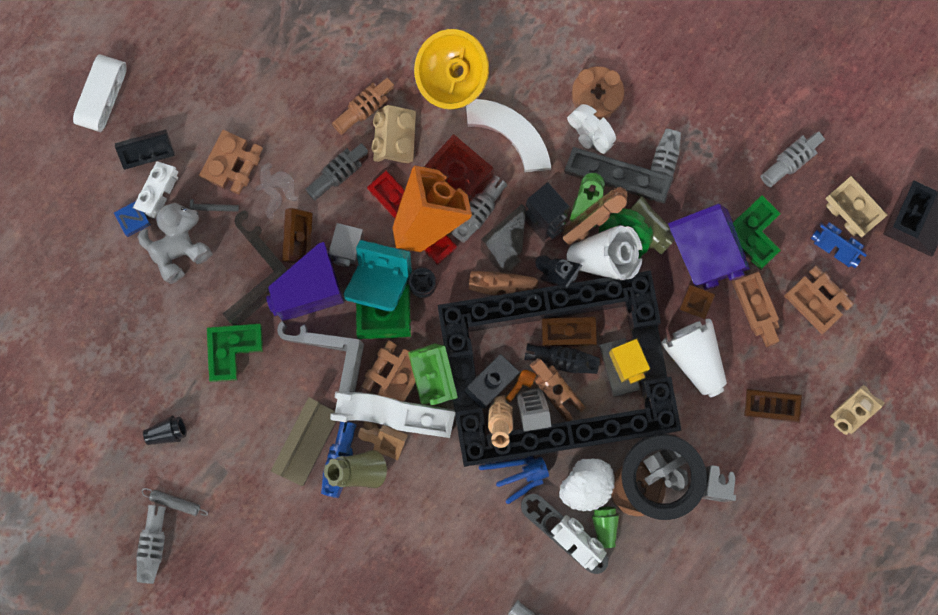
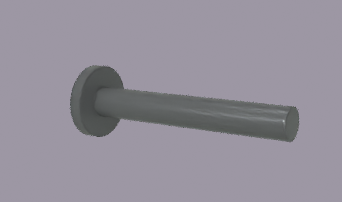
M190 199V209L239 212V205L194 204V199Z

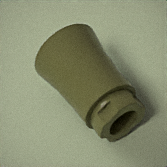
M641 196L630 210L640 213L645 218L644 222L648 228L651 226L653 241L650 248L654 247L655 250L662 254L675 239L669 225Z
M376 450L330 459L324 469V476L328 480L329 485L339 487L378 488L384 483L387 475L385 459Z

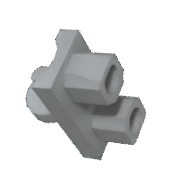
M664 449L643 461L651 475L644 478L648 486L664 476L666 479L665 485L673 490L680 491L687 486L688 473L686 470L679 468L687 463V461L677 452Z

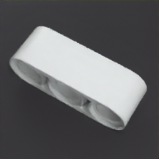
M101 54L96 57L74 112V124L98 132L103 131L126 74L127 65L125 62Z

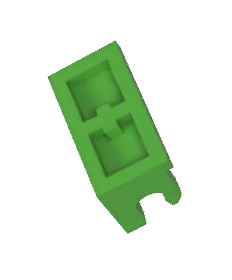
M434 343L408 352L421 404L430 403L431 405H436L458 398L445 346Z

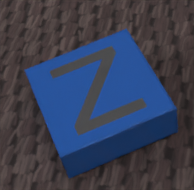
M135 202L114 212L127 237L151 225L145 212L133 208Z

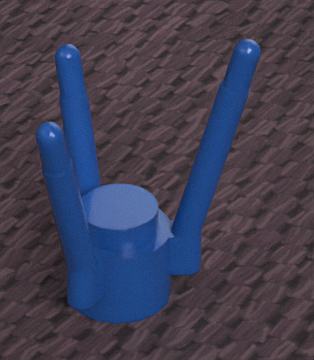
M529 456L524 459L480 465L479 470L525 465L522 467L523 472L496 483L497 487H501L523 478L527 482L532 481L506 499V503L510 504L534 487L543 484L542 479L549 477L547 466L542 457L534 459L533 456Z

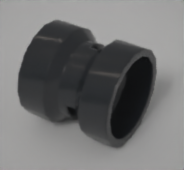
M418 268L411 273L409 277L410 289L416 297L425 299L434 294L436 278L431 270Z

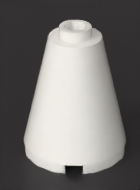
M615 226L572 244L567 252V261L582 264L583 266L579 271L618 280L632 279L639 272L642 265V259H638V250H642V244L633 228L629 226Z
M706 319V325H702L700 321L674 332V339L670 342L667 337L661 342L664 349L702 395L708 394L709 397H714L724 391L723 387L727 382L711 319Z

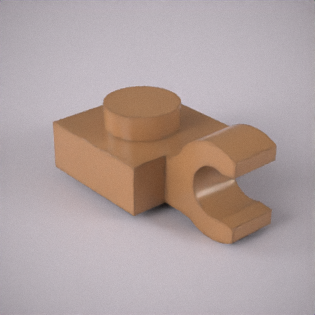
M364 421L357 437L360 440L375 444L373 450L398 461L408 435L384 424L379 429L376 423Z

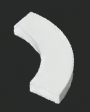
M476 99L466 106L468 127H482L504 135L512 142V145L519 153L525 172L551 170L550 158L542 138L531 123L522 115L505 105L488 100Z

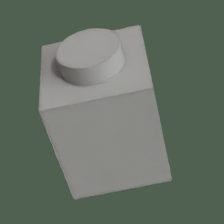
M339 223L336 224L328 253L335 264L349 267L350 264L357 265L356 246L360 240H364L363 229Z

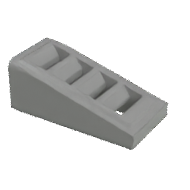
M540 388L519 391L516 399L523 430L530 431L551 427L550 412L543 391Z

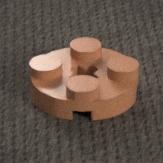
M591 67L582 70L574 81L572 88V101L575 107L578 108L581 104L591 106L597 111L593 115L599 120L603 117L608 118L612 113L616 112L624 98V86L620 80V75L616 71L605 67ZM599 87L605 94H602L600 99H597L595 94H591V90Z
M641 461L636 472V482L640 481L641 487L645 488V492L642 494L646 498L656 503H662L666 492L664 480L660 478L648 486L644 478L651 475L645 463ZM621 466L614 473L615 488L611 494L612 502L620 511L627 515L644 516L630 503L622 485Z

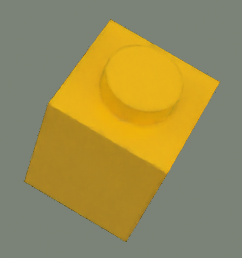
M637 339L613 348L609 352L621 382L629 380L630 384L644 379V373L650 370Z

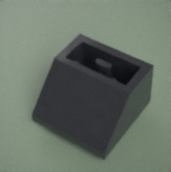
M915 180L903 188L883 235L928 256H934L938 246V191Z

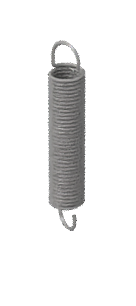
M147 489L151 491L150 496L144 495L152 502L196 516L199 510L207 513L205 510L200 509L199 504L158 490H153L152 492L151 489Z

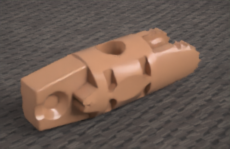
M471 271L469 290L496 296L533 290L537 288L539 282L537 278L517 274Z
M538 358L530 364V367L538 376L534 379L535 383L545 393L566 422L573 419L570 412L562 405L568 398L580 412L586 408L553 365L547 368L543 361ZM558 385L557 391L553 392V387Z

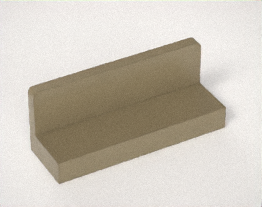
M308 397L271 472L300 486H304L337 422L330 419L331 413H335V411Z

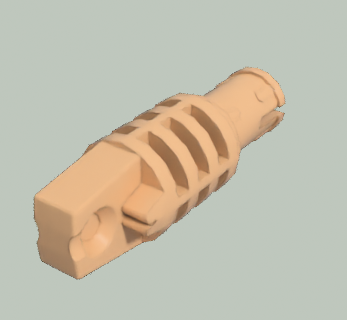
M505 395L497 396L494 399V404L489 408L488 428L492 433V444L498 448L508 445L509 433L513 429V407L506 403Z

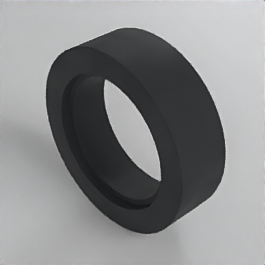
M658 434L640 440L627 453L622 466V485L628 500L639 512L653 519L672 520L688 514L701 501L707 485V472L701 456L687 441L674 435ZM665 449L677 452L686 459L690 467L691 482L688 490L681 498L671 503H656L649 500L640 492L636 482V472L640 462L645 456L656 450Z

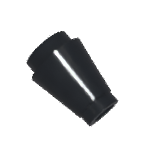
M174 416L143 431L144 441L147 445L180 442L187 435L183 419L181 417L175 418Z

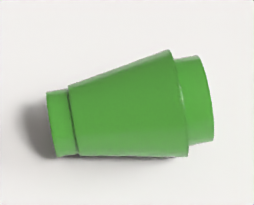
M599 507L594 510V515H592L597 539L604 548L616 547L615 541L619 514L616 513V507Z

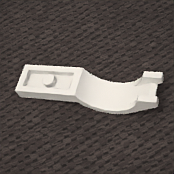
M335 392L334 397L337 399L335 413H331V420L341 422L350 420L368 421L384 424L400 431L450 438L455 417L453 409L403 402L370 393Z

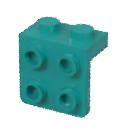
M360 240L356 246L358 267L344 292V298L346 301L393 311L412 273L411 253L402 249Z

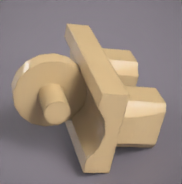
M863 384L833 411L830 417L835 420L834 426L843 434H852L881 409L884 402L873 396Z

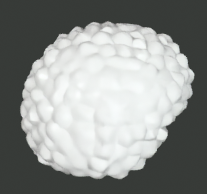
M594 458L577 461L573 471L570 472V475L560 485L559 494L563 503L571 507V509L579 511L596 510L606 504L615 488V475L611 465L603 460Z

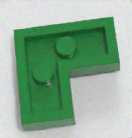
M763 195L733 222L744 254L759 270L781 251L762 232L781 214Z
M261 324L207 328L209 382L238 380L237 354L263 352Z

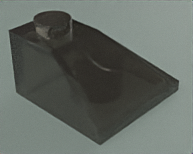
M523 204L481 239V252L501 273L506 269L510 272L521 263L519 258L523 250L526 210Z

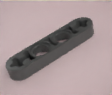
M530 494L523 498L520 506L523 515L578 562L571 555L574 551L570 549L567 551L553 538L554 534L546 528L548 518L553 516L561 521L564 516L537 494ZM536 499L539 501L537 507L542 512L545 511L546 507L551 511L543 517L541 524L536 521L540 515L534 511L531 513L526 511L528 509L527 500L533 502ZM607 555L602 560L600 568L596 566L591 571L587 567L586 570L593 574L604 572L609 561Z

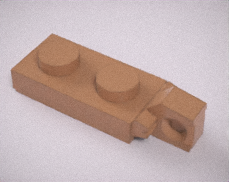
M759 271L733 280L732 284L756 336L761 335L766 347L777 344L779 338L775 329L779 328L777 322L779 318Z

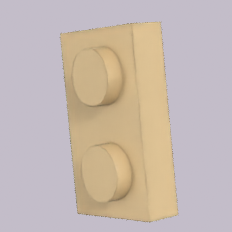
M387 105L376 112L373 119L375 138L372 142L374 161L380 162L388 159L407 164L413 162L416 111Z
M850 176L826 197V200L829 202L826 204V207L836 217L840 214L847 221L844 226L853 236L859 234L862 238L888 215L853 176Z

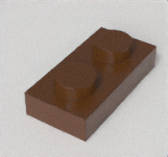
M295 208L285 209L283 262L295 264L311 251L312 212Z
M596 317L550 318L541 320L542 347L597 344Z

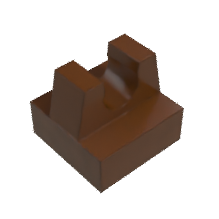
M689 284L679 309L705 319L715 294Z

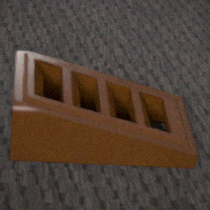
M747 389L744 416L800 423L802 395ZM755 396L760 397L758 412L753 411ZM766 398H771L770 413H764ZM777 399H782L781 414H775ZM788 400L793 401L792 415H786Z

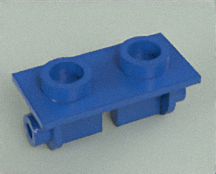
M821 222L820 227L823 230L821 232L816 230L810 238L814 241L813 244L829 254L835 246L839 249L834 257L847 267L852 266L856 268L861 262L858 256L860 254L864 257L867 256L866 252L862 250L865 246L853 237L847 240L840 235L842 230L831 222L827 225Z

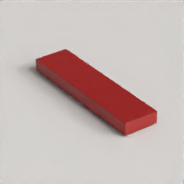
M386 170L367 187V190L395 219L405 190ZM445 235L426 248L424 252L438 266L457 249V246Z

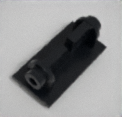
M546 255L538 256L535 261L537 269L543 273L540 278L541 281L568 287L569 284L575 281L578 271L583 266L582 264L564 259H550Z

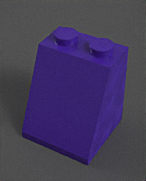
M720 203L668 223L696 287H703L704 290L712 289L719 286L718 281L729 278V281L736 280L745 276L744 271L750 269L729 211Z
M324 242L317 244L268 287L270 295L266 296L269 309L271 312L273 311L274 316L278 315L283 322L344 303L333 264Z

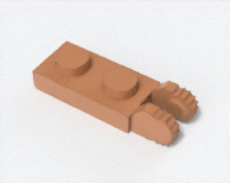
M621 186L614 188V190H611L566 225L563 240L568 245L574 241L580 242L589 234V230L596 224L600 226L605 223L610 217V213H619L627 204L628 194L624 187L621 188Z

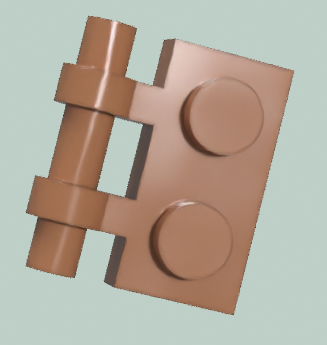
M222 130L199 176L225 189L228 181L231 180L234 183L230 191L240 195L243 187H247L250 181L248 177L253 167L257 166L261 159L259 156L263 148L253 144L250 152H246L244 150L248 143L245 139ZM240 159L245 162L241 167L239 173L234 172V169Z
M816 265L809 271L816 280L812 283L804 276L784 297L823 334L843 315L836 306L840 304L847 311L854 302L847 296L848 293L844 288L840 289L830 279L832 276L827 271L823 272ZM820 287H823L832 296L830 301L818 290Z
M388 340L384 348L379 349L377 353L378 358L371 370L368 369L364 377L366 379L361 387L370 392L376 383L382 386L377 395L405 402L416 384L408 354L409 351L403 349L399 358L393 355V352L397 345ZM388 362L394 366L387 378H384L380 374Z

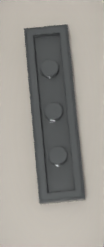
M573 147L564 170L565 174L582 179L586 174L597 173L603 177L605 186L611 188L621 186L628 193L643 196L644 198L664 204L674 180L673 176Z

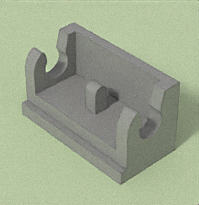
M711 465L705 467L707 485L702 499L719 502L735 501L736 495H733L735 486L734 473H729L728 483L725 484L726 480L723 474L720 475L719 466Z

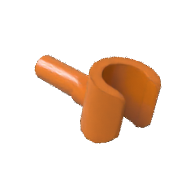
M522 370L514 388L505 398L506 401L511 402L521 390L522 385L531 388L536 373Z

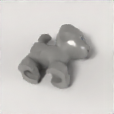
M177 203L165 205L157 214V225L166 234L163 239L151 241L148 237V229L141 230L137 236L140 245L149 252L154 263L158 264L162 278L169 284L177 282L185 275L181 267L174 263L172 264L173 259L187 255L196 264H201L213 255L208 246L202 242L193 244L188 232L199 221L198 212L195 209L185 208Z

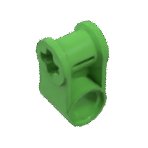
M589 173L583 177L578 196L575 198L570 221H573L603 197L605 181L601 175ZM591 185L596 186L594 191L589 190Z

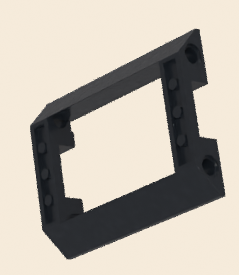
M651 270L638 272L632 279L626 280L607 277L571 283L568 287L558 285L437 305L443 345L446 348L458 398L452 400L464 467L682 431L672 378L667 376L658 329L661 320ZM626 307L631 339L638 340L650 367V370L644 373L645 378L639 381L645 409L551 424V427L530 431H524L523 429L513 430L509 433V443L503 448L495 447L491 440L492 434L486 435L485 422L481 406L464 391L476 378L469 332Z

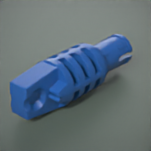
M340 421L335 444H332L329 448L325 465L329 463L330 459L353 455L354 452L351 444L357 424ZM323 471L321 494L339 498L343 487L329 485Z

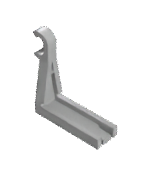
M283 321L279 323L278 335L285 341L345 351L346 356L339 392L356 391L364 343L361 340L308 333L306 325L300 327L301 332L299 335H286V324Z

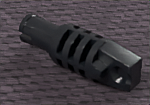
M527 343L526 350L533 351L535 354L525 353L524 360L535 361L538 358L543 363L548 364V367L553 365L556 370L574 374L598 373L599 357L578 349L558 345L547 348Z

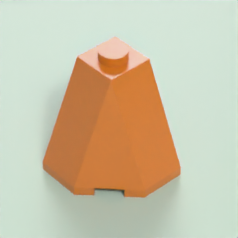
M414 165L392 227L396 248L422 252L469 220L472 213L468 195L460 188L457 190L453 189L445 182L447 177L439 170Z

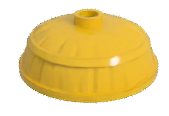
M446 29L433 34L423 43L416 56L414 66L416 84L426 100L437 107L459 109L471 104L482 93L488 80L489 62L485 49L473 35L462 30ZM460 66H462L464 69V72L461 76H459L457 72Z

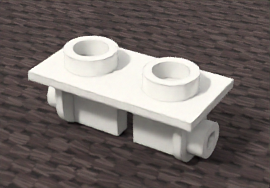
M157 161L133 208L145 212L147 216L155 219L167 198L162 196L163 193L170 194L176 180H178L176 168Z
M566 514L561 522L551 530L554 534L553 538L567 551L575 544L578 548L571 555L585 569L588 567L592 571L598 563L602 562L607 553L604 551V547L599 540L594 537L591 538L583 531L584 528L578 520L570 518Z

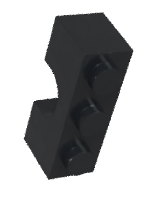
M547 182L527 199L526 207L528 210L524 212L523 217L543 242L549 237L551 240H554L564 231L563 227L566 225L565 221L568 219L567 214L570 207Z

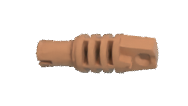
M388 78L377 86L374 83L370 84L349 103V109L332 122L333 127L342 135L356 122L365 121L388 101L386 95L394 88V84Z

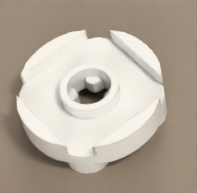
M581 104L567 117V120L580 135L578 140L586 149L592 147L604 154L614 145L613 143L616 141L615 133L604 117L599 120L593 115L597 112L594 108Z

